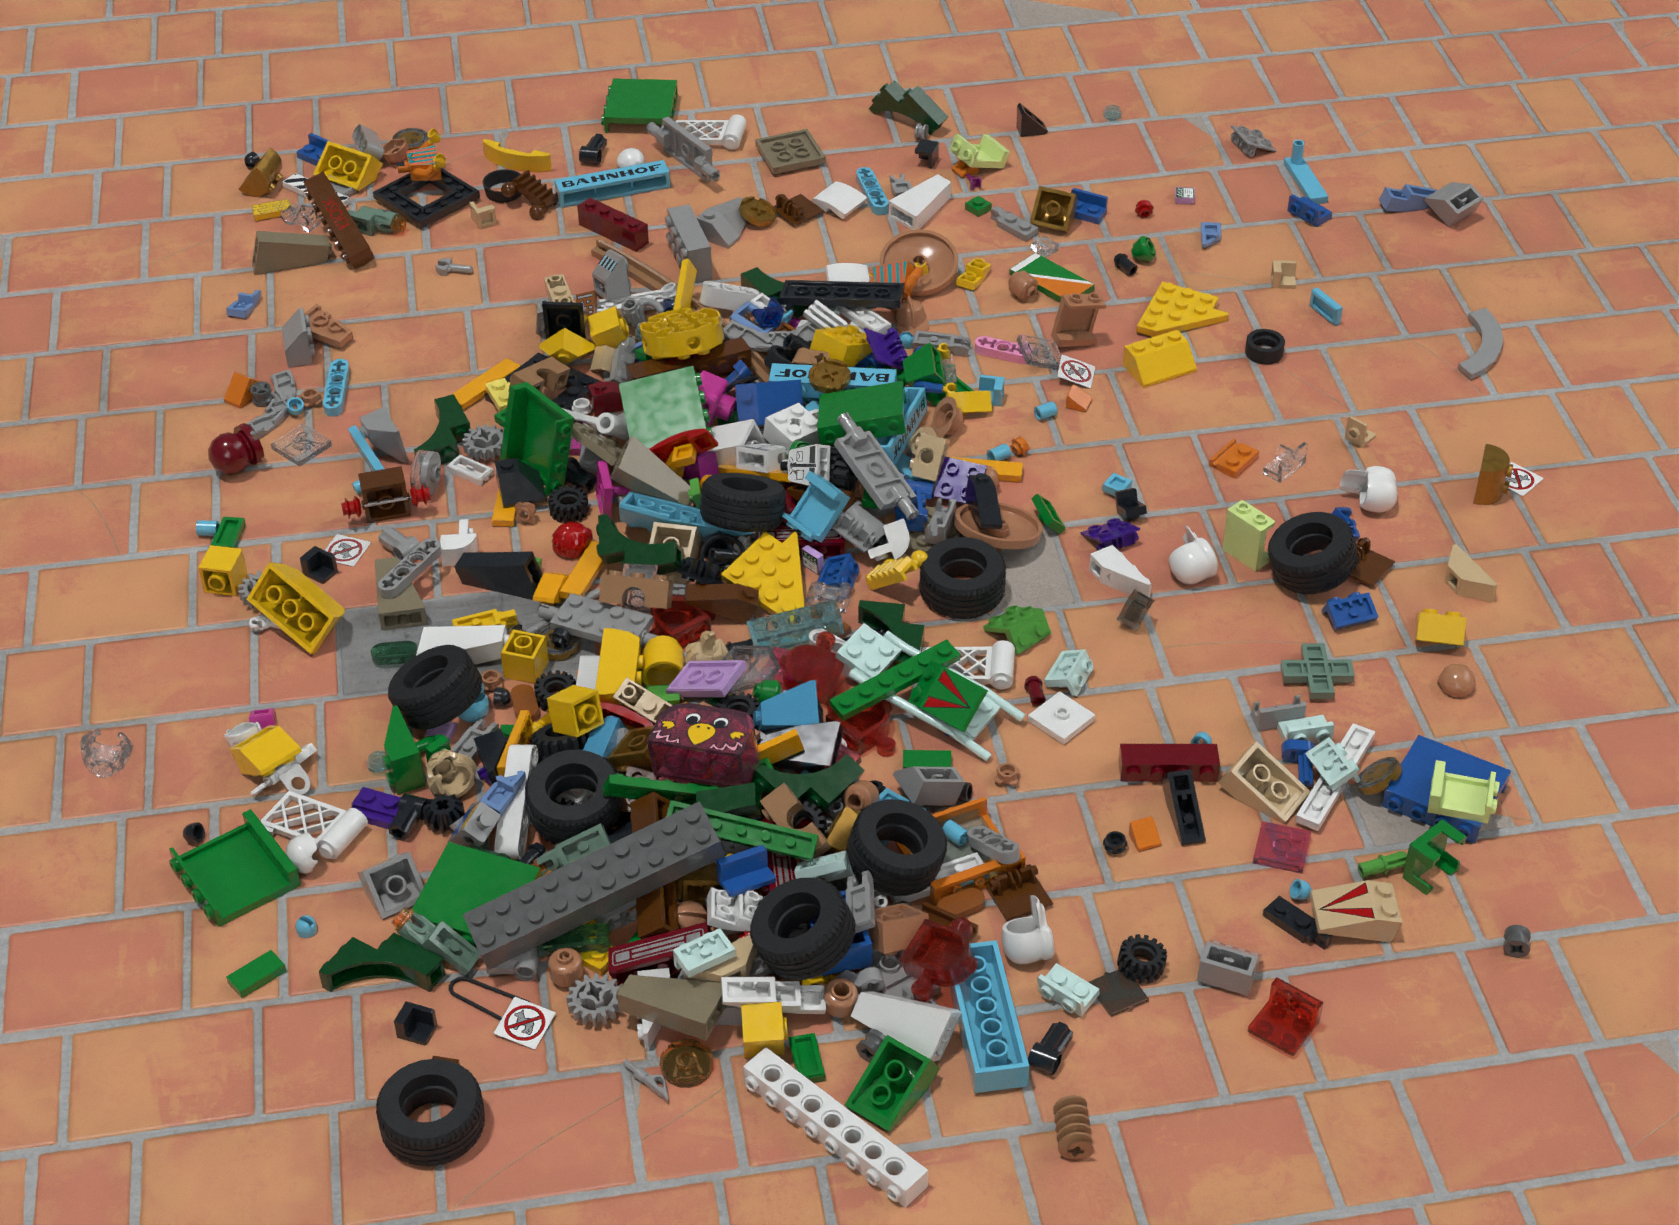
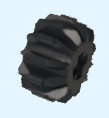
M446 792L443 796L435 794L434 799H427V803L423 806L422 811L426 826L430 827L433 832L440 830L442 834L447 830L453 832L450 825L465 815L461 799H457L455 794L448 796Z

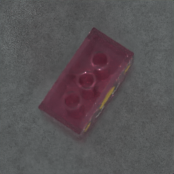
M693 703L675 704L660 714L647 738L654 776L729 787L751 783L753 774L760 764L753 719L747 713L738 710Z

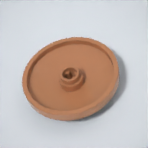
M918 229L900 233L886 243L880 254V265L908 260L915 268L916 262H919L920 266L927 262L929 272L919 278L911 292V296H927L943 290L953 281L958 270V254L954 245L943 235L930 230Z
M999 503L1002 529L980 528L968 504L960 506L955 514L954 525L962 535L982 540L994 548L1024 549L1036 545L1041 540L1043 531L1041 522L1031 513L1012 505Z

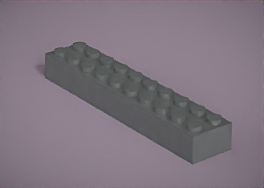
M699 801L464 913L463 917L478 952L489 970L698 870L717 859L723 858L725 853Z

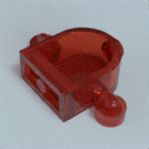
M672 594L671 608L651 607L650 612L653 615L654 623L652 624V630L649 632L658 636L672 637L684 649L688 644L699 641L702 632L711 631V621L715 619L716 614L684 604V595Z
M823 631L819 633L816 646L808 644L799 645L793 648L787 656L782 655L778 668L783 669L782 678L788 689L797 687L810 680H816L818 700L826 706H829V700L834 695L845 666L843 662L835 657L836 653L831 652L836 642V638L831 632Z
M883 700L844 721L838 717L828 703L826 722L838 721L841 723L844 732L842 738L847 744V749L860 757L874 746H877V753L882 757H890L896 752L895 740L887 737L890 732V712L892 711V707L887 700Z
M958 917L954 919L950 927L925 919L899 960L906 975L918 979L911 986V992L916 1001L927 1002L934 996L932 984L942 987L954 986L965 981L976 971L978 960L975 958L968 941L973 929L967 918Z

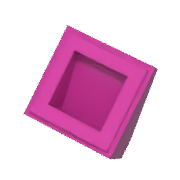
M273 708L253 710L250 712L249 722H258L261 729L269 725L275 726V710Z

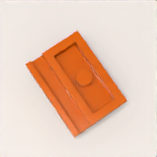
M1232 439L1209 460V466H1215L1218 471L1235 479L1259 458V451L1242 442L1238 444L1236 439Z

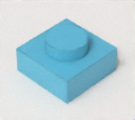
M1113 473L1103 483L1102 491L1115 496L1116 491L1131 488L1132 480Z

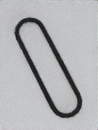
M755 376L738 380L729 384L727 388H735L737 384L751 383L759 379V377Z

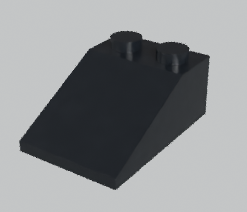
M542 302L546 339L566 328L591 342L589 322L584 303Z

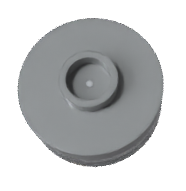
M418 450L411 466V487L414 486L416 489H421L423 484L424 488H429L430 495H432L440 480V455L434 451Z

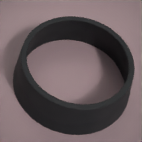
M509 169L496 170L487 174L482 181L487 198L495 202L504 203L521 197L522 194L518 190H516L514 196L505 197L501 191L489 189L498 183H512L513 179L521 174Z

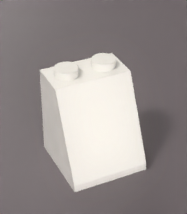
M750 419L711 427L718 446L708 451L716 452L718 466L723 464L736 465V447L766 443L755 420ZM753 455V458L758 460L760 456Z

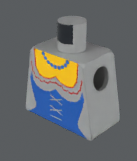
M481 801L471 804L447 843L451 842L473 849L479 848L485 842L501 815ZM464 836L470 837L471 842L466 840Z

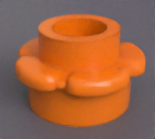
M1019 436L1011 440L1012 444L1010 447L1015 455L1021 454L1025 456V453L1030 450L1028 443L1023 437Z

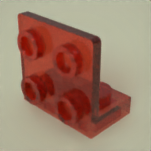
M1276 977L1271 983L1268 1002L1250 1023L1247 1031L1285 1053L1294 1056L1320 1023L1324 1002Z

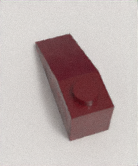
M599 381L588 385L589 400L595 417L600 416L602 413L624 411L619 383Z

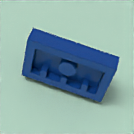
M310 133L308 134L309 144L296 152L297 158L317 166L329 140Z
M1073 188L1071 193L1077 195L1075 218L1099 224L1107 213L1108 197Z
M1293 194L1289 196L1287 211L1311 225L1318 227L1332 218L1330 210L1311 201L1309 198L1304 196L1299 198Z
M920 486L916 487L915 494L917 497L912 502L916 509L919 510V515L916 518L907 520L899 506L894 507L895 521L904 518L908 532L923 531V522H927V508L923 509V507H926L925 494H921Z
M851 553L826 559L815 585L818 593L839 590L843 599L849 597L859 573V565L853 559Z
M1355 592L1343 599H1340V597L1331 598L1321 610L1323 614L1328 613L1334 630L1376 621L1379 617L1369 592L1364 594Z

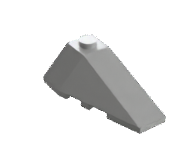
M739 197L707 208L696 217L709 242L729 249L740 239L741 232L746 227V220L739 212V205L744 198Z

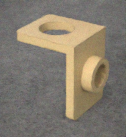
M1349 416L1345 439L1363 448L1375 438L1376 434L1367 430L1366 423L1353 416Z

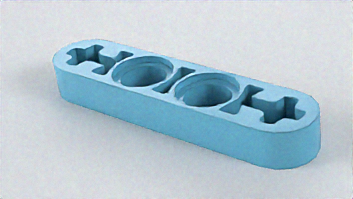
M867 167L857 169L856 181L862 193L867 197L866 201L871 211L876 215L888 213V199L873 170Z
M336 359L330 364L323 399L324 412L327 416H338L343 412L350 375L349 364L345 359Z

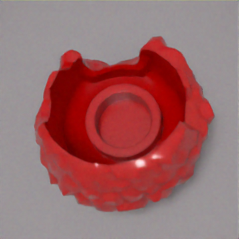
M567 522L561 524L555 530L551 542L553 551L556 554L574 559L578 558L584 549L586 550L593 540V534L591 529L586 528L581 523Z

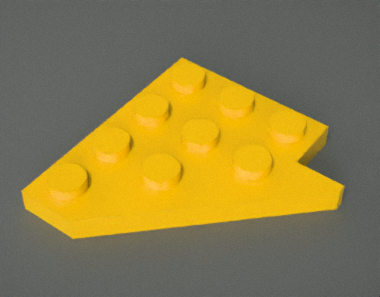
M1162 281L1137 324L1136 332L1154 337L1174 330L1179 332L1225 322L1228 320L1229 313L1215 309L1219 297Z
M795 531L783 543L767 532H764L721 574V579L728 584L738 583L759 590V606L789 627L805 613L798 535Z

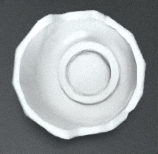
M627 148L617 157L619 168L646 163L643 153L635 148Z
M244 722L231 730L227 729L224 737L232 748L262 729L258 722Z
M309 833L298 835L288 842L286 854L299 873L307 874L312 872L313 867L318 863L317 860L312 859V854L317 850V845Z

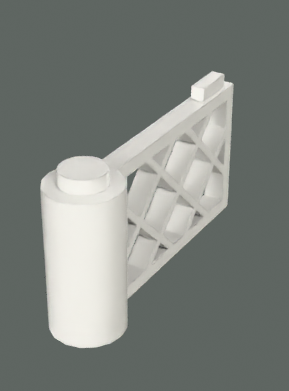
M737 114L731 116L729 120L675 121L689 132L693 131L691 134L694 136H701L698 138L705 144L723 145L729 150H735L739 147L747 126L746 119Z
M564 409L574 417V420L596 425L598 431L624 441L629 440L625 418L611 413H602L597 418Z
M1002 640L994 643L993 646L954 647L961 654L962 658L960 661L949 666L952 669L958 670L980 684H991L994 688L1000 690L1007 689L1013 684L1015 647L1011 642ZM922 647V652L931 647ZM977 655H986V657L980 661L974 658ZM969 661L973 666L966 670L962 665ZM980 669L985 673V676H975L972 673Z
M288 791L261 819L262 824L272 836L277 833L293 839L303 833L310 834L323 831L317 839H313L320 854L327 859H337L368 824L365 815L355 808H349L346 811L292 791ZM291 800L299 803V805L285 808ZM313 808L319 811L308 815L304 814V811ZM301 812L300 817L287 820V815ZM337 816L334 820L324 822L323 818ZM284 817V821L271 823L273 819ZM320 819V824L307 827L306 822ZM303 823L304 828L297 830L289 829L291 826Z

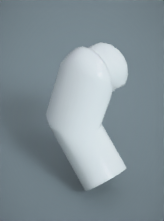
M264 614L252 617L249 620L250 628L256 632L270 627L280 629Z
M874 890L875 909L886 907L888 894Z

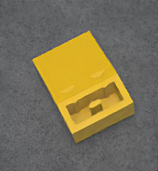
M854 325L816 329L810 346V350L825 351L829 354L830 359L840 360L847 367H853L872 352V348L866 340V333L860 332L859 328Z

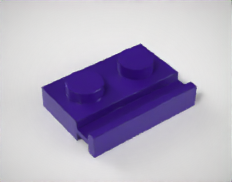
M362 787L352 802L351 808L361 811L367 818L368 824L388 829L398 812V804L401 797Z

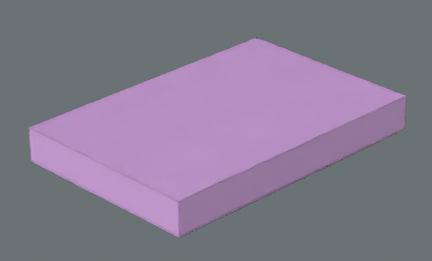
M744 660L688 661L668 686L666 693H679L680 697H725L746 670L747 665Z

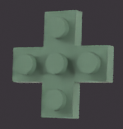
M1325 643L1301 644L1302 660H1281L1280 669L1283 683H1307L1310 699H1334L1333 683L1354 682L1355 674L1352 660H1328Z

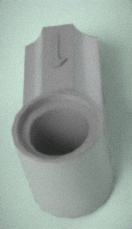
M389 526L382 529L381 534L378 536L379 542L391 550L394 557H397L399 561L420 544L415 537L410 536L407 538Z
M533 948L489 970L486 967V971L493 974H514L520 980L531 981L536 978L541 953L537 948Z

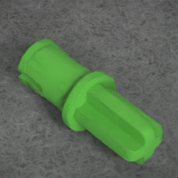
M1401 851L1387 856L1378 855L1376 859L1358 863V872L1362 879L1380 873L1388 874L1389 870L1405 866L1407 853Z

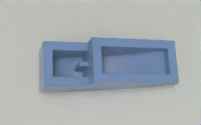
M1405 184L1402 190L1385 187L1379 201L1387 211L1422 210L1430 208L1424 199L1438 190Z

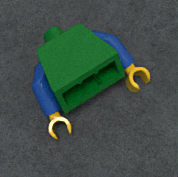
M929 342L924 346L917 347L910 356L903 360L904 373L898 375L897 378L904 380L905 386L925 388V392L941 394L945 392L946 395V393L955 392L956 385L951 382L943 386L946 382L942 359H949L951 356L948 345L941 343L939 348Z

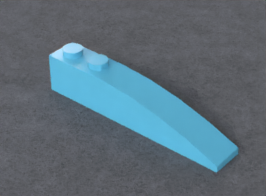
M630 491L619 503L620 522L626 523L629 527L647 528L649 532H652L654 522L695 526L702 537L719 531L733 537L752 535L753 533L732 531L713 526L702 518L698 508Z

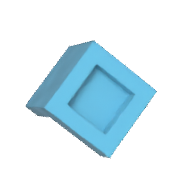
M980 375L979 391H991V403L993 406H1001L1005 377Z

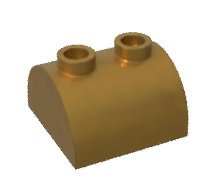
M270 147L239 187L241 192L252 197H259L266 192L268 194L272 192L276 186L275 184L283 176L280 173L282 161L275 150Z
M1039 186L1030 223L1069 232L1076 214L1077 195Z
M1491 444L1485 445L1473 504L1491 505L1498 502L1503 493H1508L1510 481H1506V477H1511L1513 464H1509L1510 458L1508 454L1500 447Z
M661 725L630 729L609 754L607 760L615 770L622 772L627 771V766L665 769L672 757L674 743L665 742V738L655 739V734H652V731L664 728L660 735L670 734L671 730H667L666 727H661Z

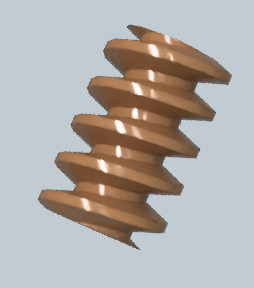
M1076 1095L1061 1098L1053 1106L1058 1151L1063 1157L1071 1160L1090 1157L1094 1152V1147L1092 1146L1087 1101L1081 1096Z

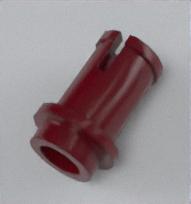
M1037 676L1028 677L1024 684V688L1028 691L1033 706H1041L1046 701L1042 690V680Z

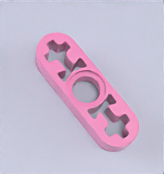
M980 336L975 339V352L979 355L1018 364L1029 363L1028 354L1031 353L1028 351L1027 345L987 336Z

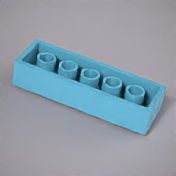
M997 940L945 947L944 967L954 1009L962 1012L958 1020V1026L974 1093L1028 1086L1029 1063Z

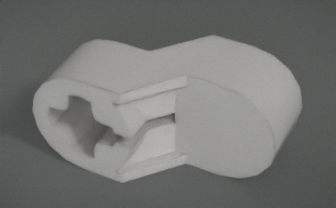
M874 967L866 968L857 974L845 970L835 978H844L853 982L858 994L870 991L880 992L884 988L881 971Z

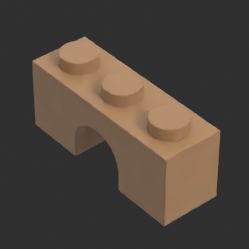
M549 357L513 373L510 377V386L528 382L541 393L543 386L556 391L566 386L571 368L555 358Z
M609 570L608 574H601L599 602L626 604L628 592L633 587H637L644 594L645 607L671 608L674 581L667 580L666 575L654 574L653 578H645V573L631 572V576H623V571Z
M785 783L760 800L764 806V809L761 811L769 822L774 821L778 826L794 829V816L804 808L793 791ZM812 822L802 829H795L819 835L814 858H818L832 847L820 829ZM795 858L797 862H799L800 860L806 861L803 859Z

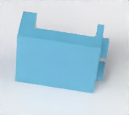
M809 471L805 479L811 482L793 512L791 514L784 512L782 517L787 520L786 524L796 531L798 529L801 530L803 538L810 542L814 539L822 543L850 497L822 476Z

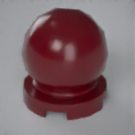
M242 423L234 428V433H223L212 440L208 449V459L215 470L232 475L241 472L249 463L256 465L262 462L261 459L265 456L263 447L259 439L254 440L250 433L253 429L248 424Z

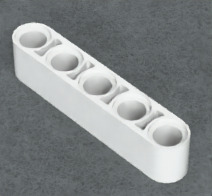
M510 745L508 749L504 777L517 775V771H524L526 774L521 788L497 823L494 854L511 860H520L525 855L530 822L525 799V786L528 776L538 764V749L536 745Z

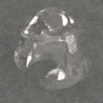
M97 728L84 735L80 740L82 760L90 773L97 775L99 778H106L124 769L134 746L123 732L117 735V738L120 740L119 745L100 744L96 742V737L101 735V730Z

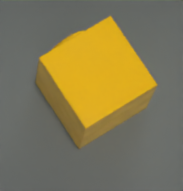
M616 306L588 316L590 335L596 346L607 345L617 349L618 345L629 337L628 324Z
M210 545L198 567L204 593L237 596L239 585L243 584L242 579H245L248 574L243 550L239 548Z
M513 629L501 651L504 678L532 684L536 683V679L541 677L549 662L545 635Z
M572 685L547 698L553 732L578 738L604 724L598 690Z
M782 1003L741 1004L744 1058L755 1057L765 1047L777 1056L784 1055V1039H788L787 1019L782 1016Z

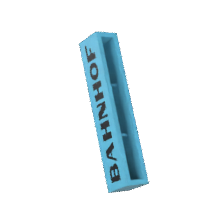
M664 160L554 180L555 193H558V202L561 208L579 205L589 198L601 201L671 188L670 172Z
M772 363L769 382L801 379L802 398H820V394H826L815 390L810 385L809 371L813 365ZM847 367L850 369L851 379L848 386L841 391L897 382V370Z
M905 387L907 403L904 404L906 434L875 438L894 465L898 462L907 446V441L913 436L927 411L925 388Z

